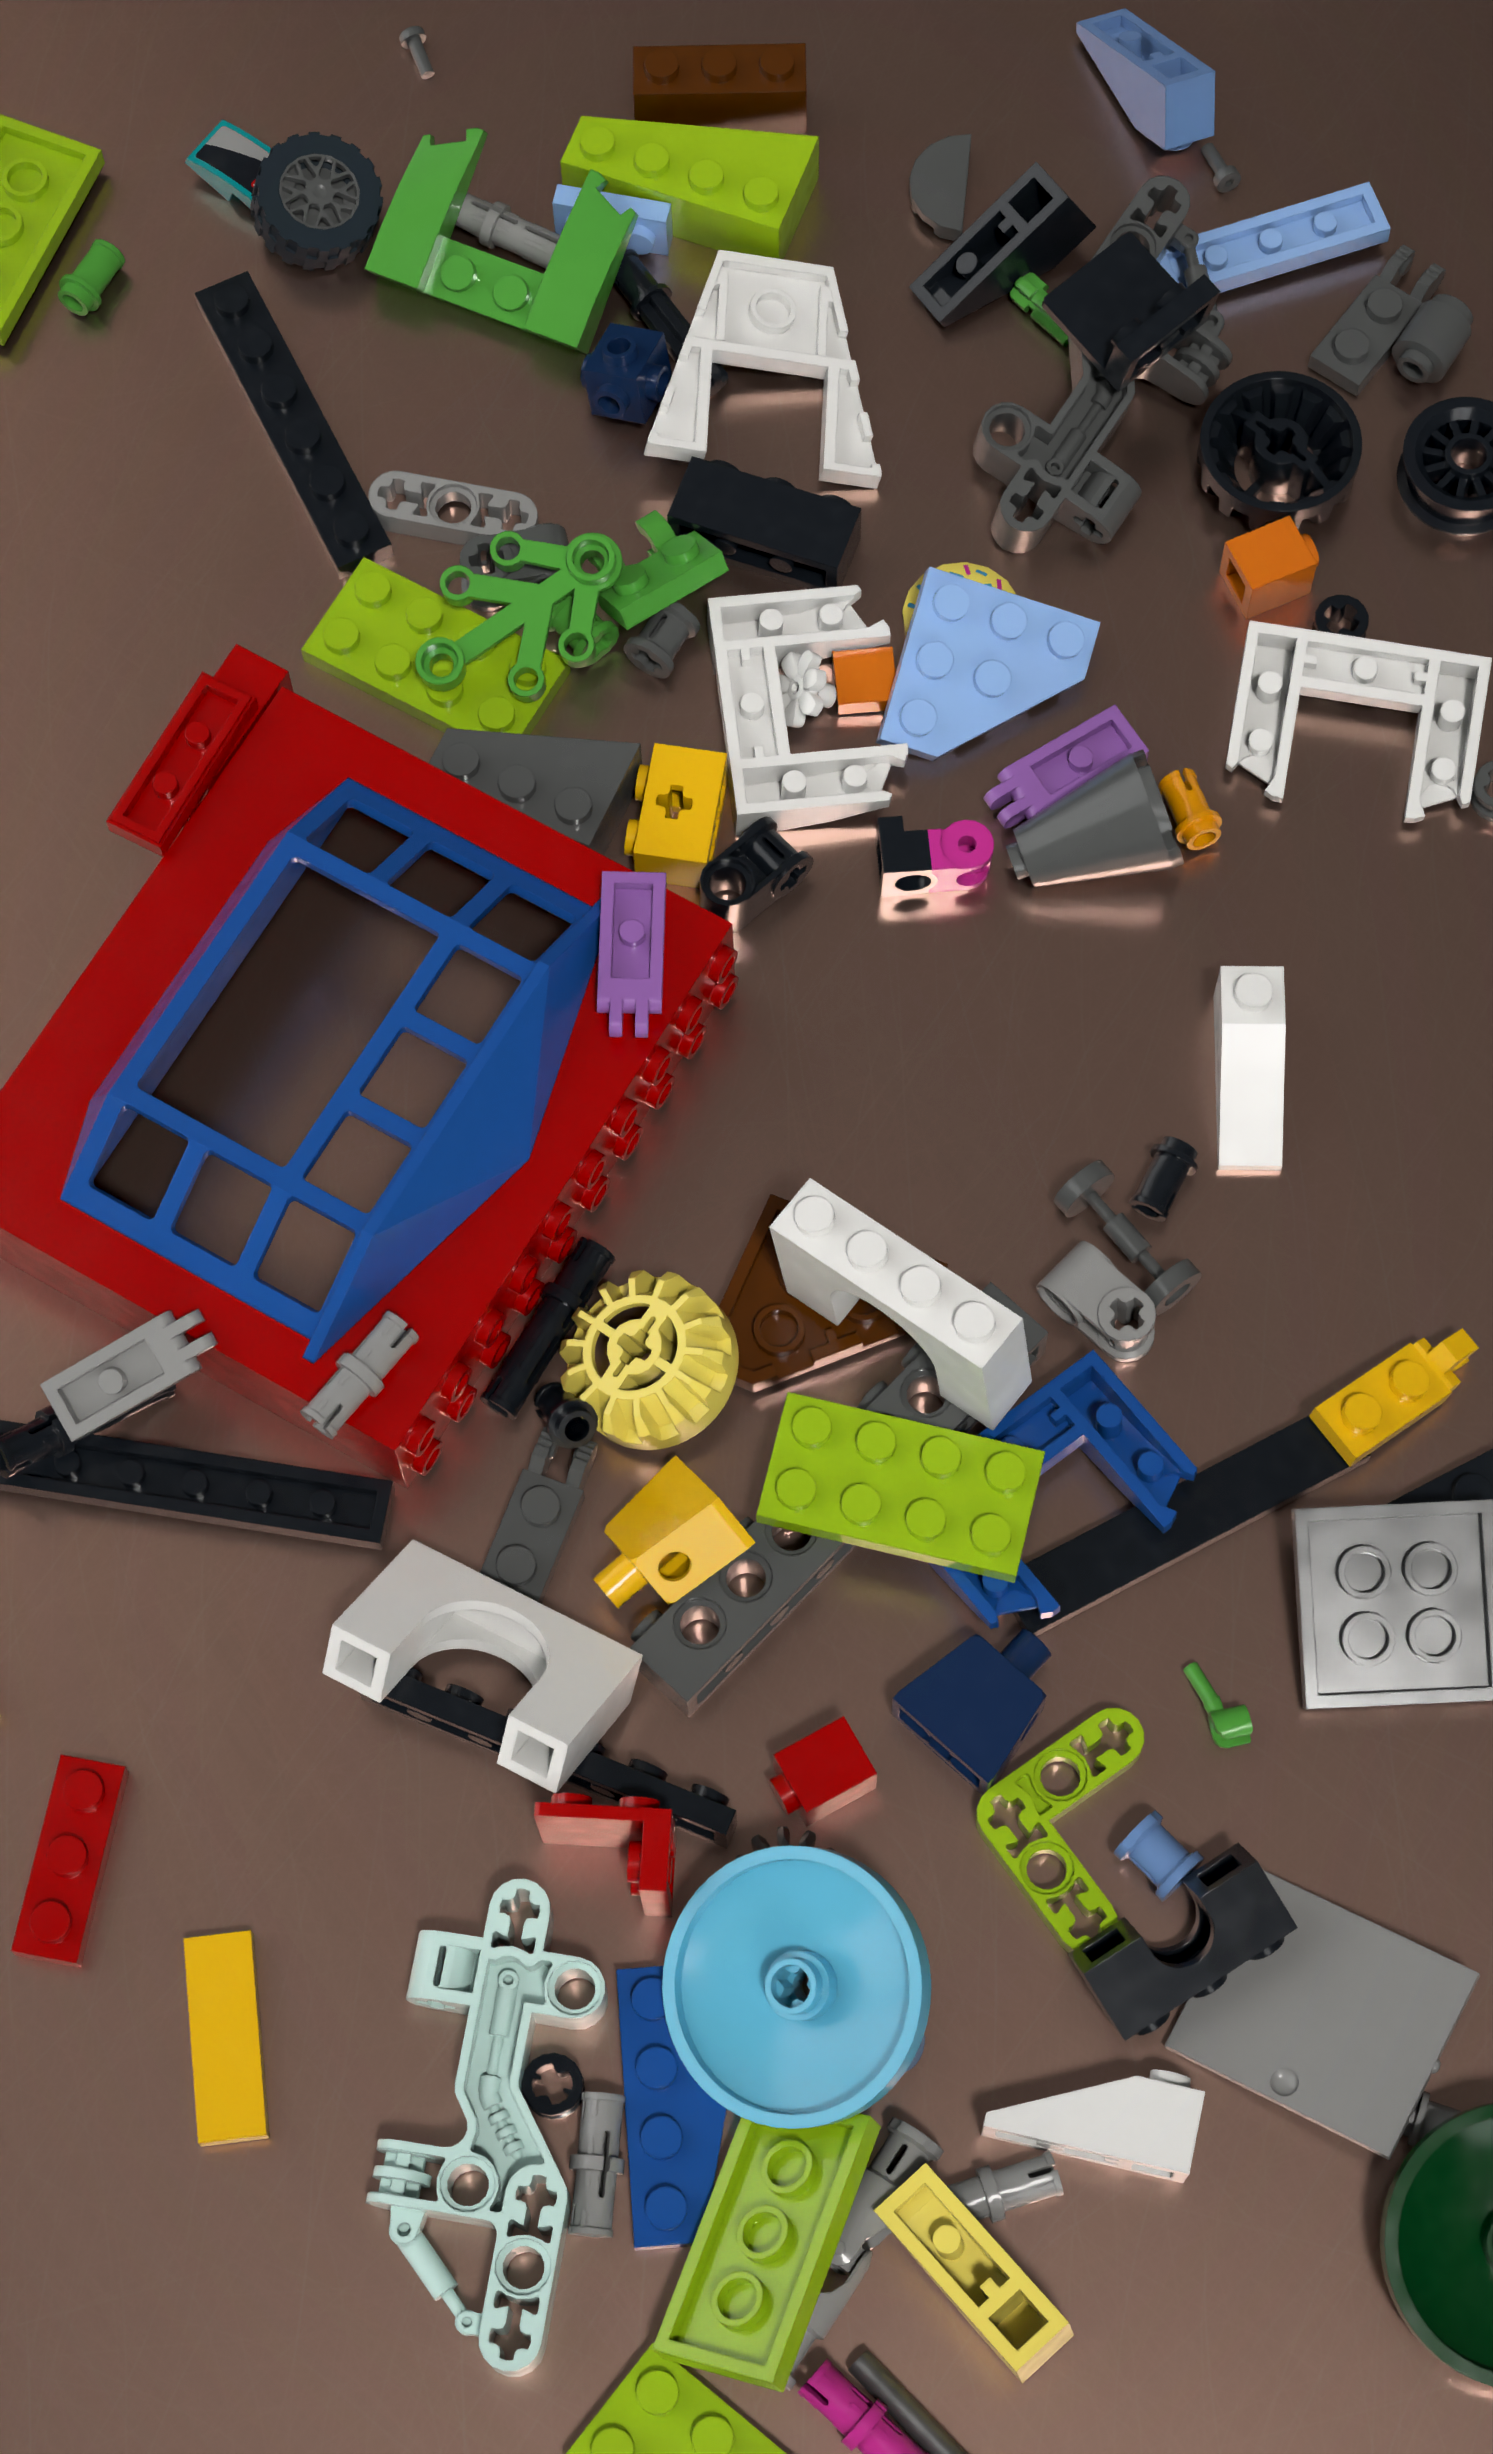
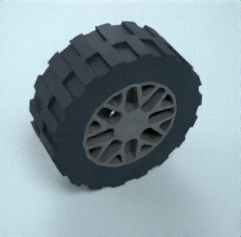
M309 132L308 135L304 136L292 135L287 138L286 142L282 144L278 142L272 147L268 158L264 157L259 166L250 205L251 217L254 216L255 218L254 228L258 236H262L265 240V246L272 253L276 252L280 255L282 261L290 265L294 263L303 266L305 270L314 271V268H324V271L333 270L337 265L343 263L347 265L354 261L355 256L359 252L363 253L371 236L373 237L383 205V197H380L382 189L380 176H376L374 172L375 166L369 158L366 159L360 153L361 149L353 143L350 145L341 140L342 137L333 134L330 136L320 135V132Z

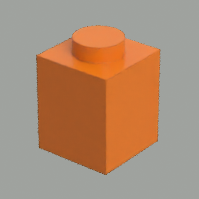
M1289 515L1226 541L1219 573L1247 620L1310 594L1316 567L1319 566V555L1311 537L1307 533L1300 534Z

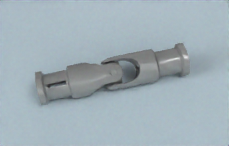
M892 2117L887 2125V2129L890 2132L888 2138L869 2167L865 2169L830 2265L834 2272L840 2275H848L849 2277L843 2285L832 2292H820L785 2387L788 2391H791L796 2383L793 2373L815 2339L823 2340L869 2269L873 2255L871 2249L878 2246L886 2236L892 2233L876 2215L874 2210L923 2164H928L930 2160L938 2161L944 2152L939 2145L925 2134L895 2117Z

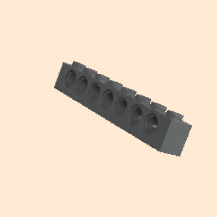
M990 1282L982 1292L1023 1318L1031 1368L1045 1354L1049 1332ZM918 1343L909 1350L902 1360L901 1365L905 1369L889 1385L884 1381L878 1382L868 1391L857 1407L967 1433L978 1422L969 1414L940 1396L935 1367L927 1353ZM929 1392L939 1397L943 1405L935 1412L921 1413L915 1410L908 1401L917 1393ZM750 1517L744 1518L739 1523L756 1543L673 1603L664 1614L656 1609L648 1614L635 1628L631 1635V1639L635 1643L630 1649L643 1655L639 1672L686 1716L690 1717L856 1547L855 1545L808 1535L810 1540L803 1548L788 1551L779 1547L774 1541V1537L783 1528L757 1523L756 1520L753 1521ZM743 1573L754 1574L765 1584L763 1589L752 1597L737 1596L729 1589L728 1585L734 1577ZM704 1619L714 1623L718 1627L719 1632L709 1643L694 1644L683 1636V1630L692 1621Z

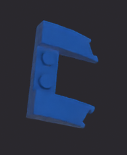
M1094 1349L1010 1410L993 1431L987 1427L977 1435L1045 1451L1040 1476L1077 1448H1080L1103 1474L1163 1534L1172 1527L1176 1519L1177 1511L1168 1508L1167 1505L1180 1478L1194 1481L1197 1475V1467ZM1020 1560L1015 1583L928 1563L990 1629L999 1627L997 1616L1038 1608L1040 1619L1053 1617L1060 1612L1058 1602L1022 1560Z

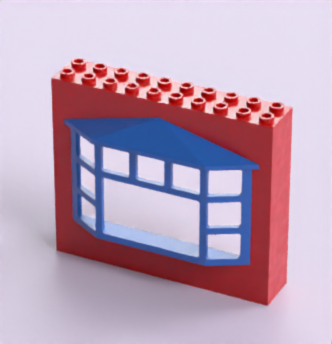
M282 686L0 1090V1259L129 1332L171 1310L175 1319L178 1320L199 1309L205 1321L184 1333L186 1339L190 1344L212 1332L218 1342L216 1346L197 1356L203 1367L199 1370L201 1373L408 1489L417 1474L426 1476L435 1465L443 1448V1442L439 1441L451 1420L457 1423L460 1422L470 1410L477 1395V1389L473 1386L484 1368L487 1366L490 1369H494L503 1358L511 1340V1336L507 1332L519 1313L523 1316H528L538 1303L540 1292L544 1287V1282L540 1280L553 1261L557 1264L562 1263L571 1251L578 1233L574 1227L584 1211L594 1212L601 1204L610 1185V1179L607 1178V1175L617 1159L620 1158L626 1161L634 1152L642 1136L643 1128L639 1125L651 1107L659 1110L667 1100L675 1082V1077L672 1076V1073L682 1057L690 1060L697 1053L707 1032V1026L703 1024L714 1007L722 1010L733 996L739 977L735 975L734 969L738 951L734 949L733 923L666 889L662 1014H649L648 1038H635V1014L625 1013L623 1014V1036L609 1037V1013H597L602 871H634ZM347 808H354L408 837L401 846L370 873L363 872L320 849ZM429 850H433L489 880L454 916L450 917L390 885ZM308 867L437 936L438 939L288 1164L281 1167L152 1096V1093ZM514 893L571 924L537 960L530 961L472 930L507 894ZM458 950H463L521 982L480 1043H474L417 1012L419 1006ZM402 1033H410L466 1064L453 1087L425 1127H418L361 1095ZM138 1114L188 1141V1145L154 1218L147 1216L94 1185V1178ZM348 1116L357 1118L411 1148L392 1180L368 1213L361 1212L305 1180L344 1119ZM210 1155L216 1156L271 1187L270 1194L237 1264L231 1263L181 1235L175 1228L206 1158ZM293 1201L306 1206L355 1234V1238L320 1311L263 1281L258 1276V1270L289 1204ZM386 1311H390L408 1324L404 1330L413 1329L419 1336V1340L407 1350L381 1380L385 1386L376 1397L368 1395L337 1431V1435L330 1439L312 1426L315 1421L313 1419L310 1422L307 1421L300 1413V1410L309 1404L338 1370L335 1362L343 1353L352 1354L382 1320V1316Z

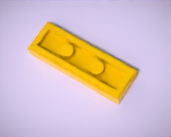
M251 1930L183 1938L198 2144L204 2147L269 2139L254 1934Z

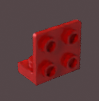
M556 1793L551 1796V1802H535L534 1819L543 1843L629 1848L627 1882H631V1896L641 1897L645 1916L672 1917L677 1834L672 1809L660 1808V1801L657 1799L639 1796L620 1798L619 1806L592 1805V1797L578 1793Z

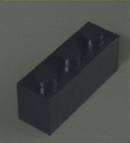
M694 456L691 457L667 514V521L676 536L687 535L695 530L722 551L726 564L806 589L842 586L861 539V508L852 506L847 500L839 496L829 494L820 496L797 489L791 483L781 478L769 477L765 479L739 471L738 468L726 461H707Z

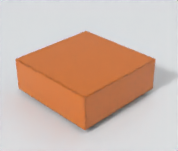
M893 647L832 651L838 715L885 711L895 677Z

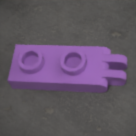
M1113 705L1005 767L997 776L1000 784L989 790L983 799L991 810L998 809L1012 800L1014 801L997 815L999 822L1007 829L1024 819H1030L1130 753L1143 749L1148 761L1149 749L1118 707Z
M602 871L597 1013H609V1037L623 1036V1014L625 1013L635 1014V1038H648L649 1014H662L667 887L666 873Z

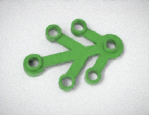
M503 531L497 534L490 543V554L495 566L504 572L518 571L525 564L557 570L556 573L540 584L474 574L469 568L462 565H454L447 568L440 577V589L445 600L451 605L462 607L474 600L508 606L455 642L444 637H436L426 641L419 648L415 659L416 669L424 684L436 691L454 689L463 681L468 664L524 627L517 664L509 672L508 684L512 694L522 702L538 700L546 690V679L542 671V664L553 607L573 592L574 598L569 629L561 634L558 641V649L563 661L570 667L582 668L589 665L596 656V645L592 636L599 594L613 587L619 580L623 570L621 551L618 545L606 535L585 533L574 538L568 546L526 540L513 531ZM513 543L519 546V554L511 560H504L498 556L499 549L505 544ZM590 557H599L604 561V566L599 572L590 574L582 569L584 561ZM463 577L470 581L469 588L462 594H453L448 590L450 582L455 578ZM574 639H583L588 643V648L584 654L573 656L566 651L567 645ZM442 659L452 661L454 667L449 675L438 677L432 673V668L437 661ZM522 674H535L538 677L537 685L531 690L524 691L516 686V682Z

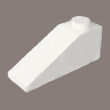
M1220 966L1213 996L1218 1170L1281 1171L1283 1158L1286 1034L1284 966Z
M1153 2069L1150 2071L1149 2078L1133 2076L986 2112L981 2136L1184 2183L1190 2174L1205 2091L1190 2088L1191 2078L1185 2075Z

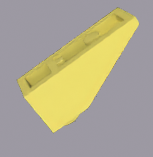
M927 2163L923 2164L874 2210L876 2215L1022 2384L1074 2336L1066 2318Z

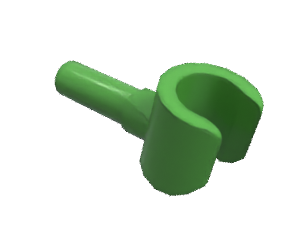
M1193 1662L1187 1665L1183 1671L1204 1704L1203 1707L1208 1714L1210 1733L1215 1745L1221 1748H1231L1250 1743V1734L1253 1732V1726L1246 1705L1243 1704L1224 1709L1220 1696L1216 1694L1198 1663Z

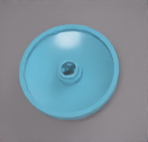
M776 1846L751 1852L726 1864L711 1875L687 1902L675 1924L666 1950L662 1979L663 2006L669 2033L680 2059L690 2075L712 2099L727 2110L757 2124L786 2129L820 2127L849 2119L867 2110L882 2099L905 2074L922 2042L928 2022L931 2005L930 1964L921 1931L913 1914L901 1896L881 1875L864 1863L834 1850L809 1846ZM806 1975L809 1978L807 1983L810 1989L808 1997L805 1995L802 1987Z

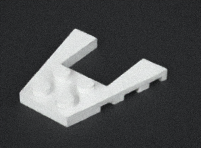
M719 249L647 439L644 455L690 462L692 456L700 459L705 458L707 452L712 363L824 379L819 481L877 489L882 477V470L880 464H876L871 445L873 432L868 412L863 411L858 390L860 377L856 361L851 360L846 338L849 331L834 268Z

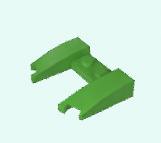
M479 128L466 129V141L435 145L434 136L431 134L423 135L397 187L378 232L365 270L377 277L578 352L588 354L639 215L631 207L620 215L600 193L609 182L602 174L590 169L564 225L545 273L543 274L450 239L488 133Z

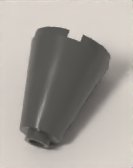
M1143 749L1126 755L1014 828L1013 831L1017 841L1006 845L1017 879L1020 880L1030 876L1034 887L1171 870L1185 864L1180 848L1175 842L1168 813Z

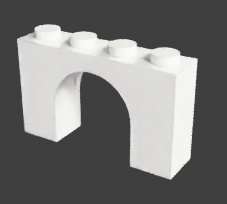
M808 1179L769 1226L785 1287L789 1294L837 1326L860 1298L882 1311L911 1335L927 1353L935 1367L940 1396L992 1431L1031 1384L1032 1377L1022 1317L813 1179Z
M413 1539L332 1624L322 1673L380 1703L418 1661L430 1654L449 1649H471L504 1659L525 1675L532 1688L508 1715L497 1764L556 1794L630 1704L643 1655Z

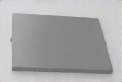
M1264 1871L1298 1928L1286 1935L1281 1947L1271 1955L1259 1960H1248L1228 1973L1225 1983L1213 1993L1200 1998L1192 1997L1188 1999L1165 2043V2048L1390 2160L1431 2075L1437 2073L1440 2069L1441 2062L1439 2059L1480 1978V1973Z

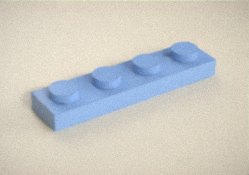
M1366 182L1199 233V241L1195 249L1199 264L1207 267L1209 279L1222 293L1388 242L1391 227L1370 182ZM1171 246L1161 260L1160 265L1177 283H1183L1187 288L1184 271L1188 268L1185 254Z

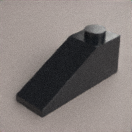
M1035 162L909 288L939 323L946 327L1011 292L1014 283L1020 276L1023 277L1031 272L1039 277L1054 269L1097 226L1052 177Z

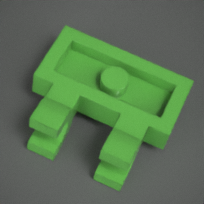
M654 510L635 521L638 531L648 539L652 546L647 551L649 557L637 564L627 566L623 562L622 574L617 583L599 594V605L603 611L626 630H629L728 572L729 569L722 551L695 530L687 535L676 536L666 519ZM588 558V561L598 571L603 568L604 561L601 558Z

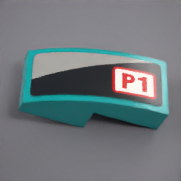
M222 119L186 158L185 164L227 201H230L235 195L250 208L253 197L251 195L259 166L264 157L268 158L271 148L239 127Z

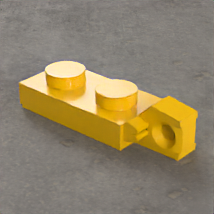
M1463 1328L1441 1341L1434 1348L1425 1337L1414 1344L1409 1343L1314 1408L1309 1417L1349 1467H1351L1443 1404L1452 1391L1461 1383L1454 1372L1470 1361L1468 1358L1479 1347Z

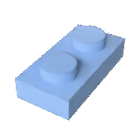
M557 184L552 202L555 233L561 235L582 188ZM600 192L620 215L630 207L639 215L627 249L635 250L638 255L653 253L668 256L673 238L671 203Z

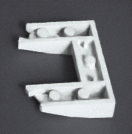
M858 585L708 598L706 623L713 675H716L727 753L729 768L728 786L735 836H741L753 823L766 816L771 817L777 823V831L827 823L886 808L890 805L892 793L882 789L891 766L904 768L909 752L907 743L790 753L778 669L781 666L782 659L791 651L803 654L809 650L825 659L832 657V651L867 649L890 644V627L884 619L867 627L851 605L861 598L862 590Z
M1250 620L1245 638L1225 769L1232 773L1240 765L1268 784L1264 791V796L1274 802L1282 803L1299 695L1418 713L1403 822L1415 823L1422 821L1425 818L1423 808L1454 799L1457 800L1461 809L1469 807L1492 658Z

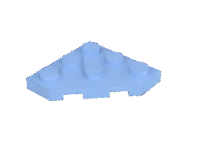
M929 566L923 576L876 743L880 745L907 743L908 754L934 761L984 733L986 734L1020 716L1042 702L1073 688L1085 679L1101 622Z

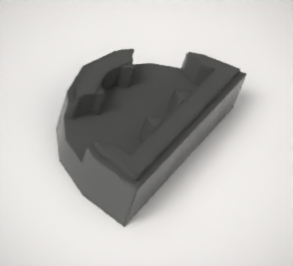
M971 134L948 136L929 145L915 160L909 178V195L912 211L914 214L919 215L922 221L934 228L935 235L951 241H956L963 232Z

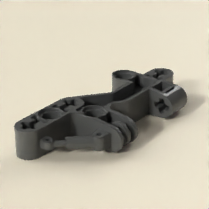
M1169 176L1151 178L1140 188L1093 256L1095 258L1122 235L1130 232L1159 263L1171 246L1185 254L1188 268L1184 271V277L1187 287L1204 274L1209 278L1207 267L1199 264L1195 249L1199 236L1194 230L1183 224L1190 208V195L1186 187L1179 180ZM1156 211H1159L1162 215L1152 230L1146 222L1149 216L1151 217ZM1216 302L1206 323L1174 347L1177 351L1173 357L1167 353L1136 379L1150 381L1186 403L1193 405L1204 403L1209 396L1208 387H1212L1220 377L1219 370H1225L1229 367L1233 358L1230 349L1219 339L1225 321L1222 314L1218 312ZM1069 337L1072 393L1051 424L1018 404L1001 402L993 405L985 413L973 443V456L977 464L984 471L1007 485L992 519L991 533L995 542L1002 549L1011 553H1025L1033 550L1040 543L1055 520L1092 542L1107 544L1112 540L1141 497L1142 490L1133 477L1100 454L1123 421L1135 394V379L1118 392ZM991 433H1007L1015 440L1016 445H1000L992 438ZM1028 499H1030L1036 506L1031 517H1027L1022 523L1015 518L1019 516L1026 506ZM1107 499L1104 506L1102 508H1099L1103 501Z

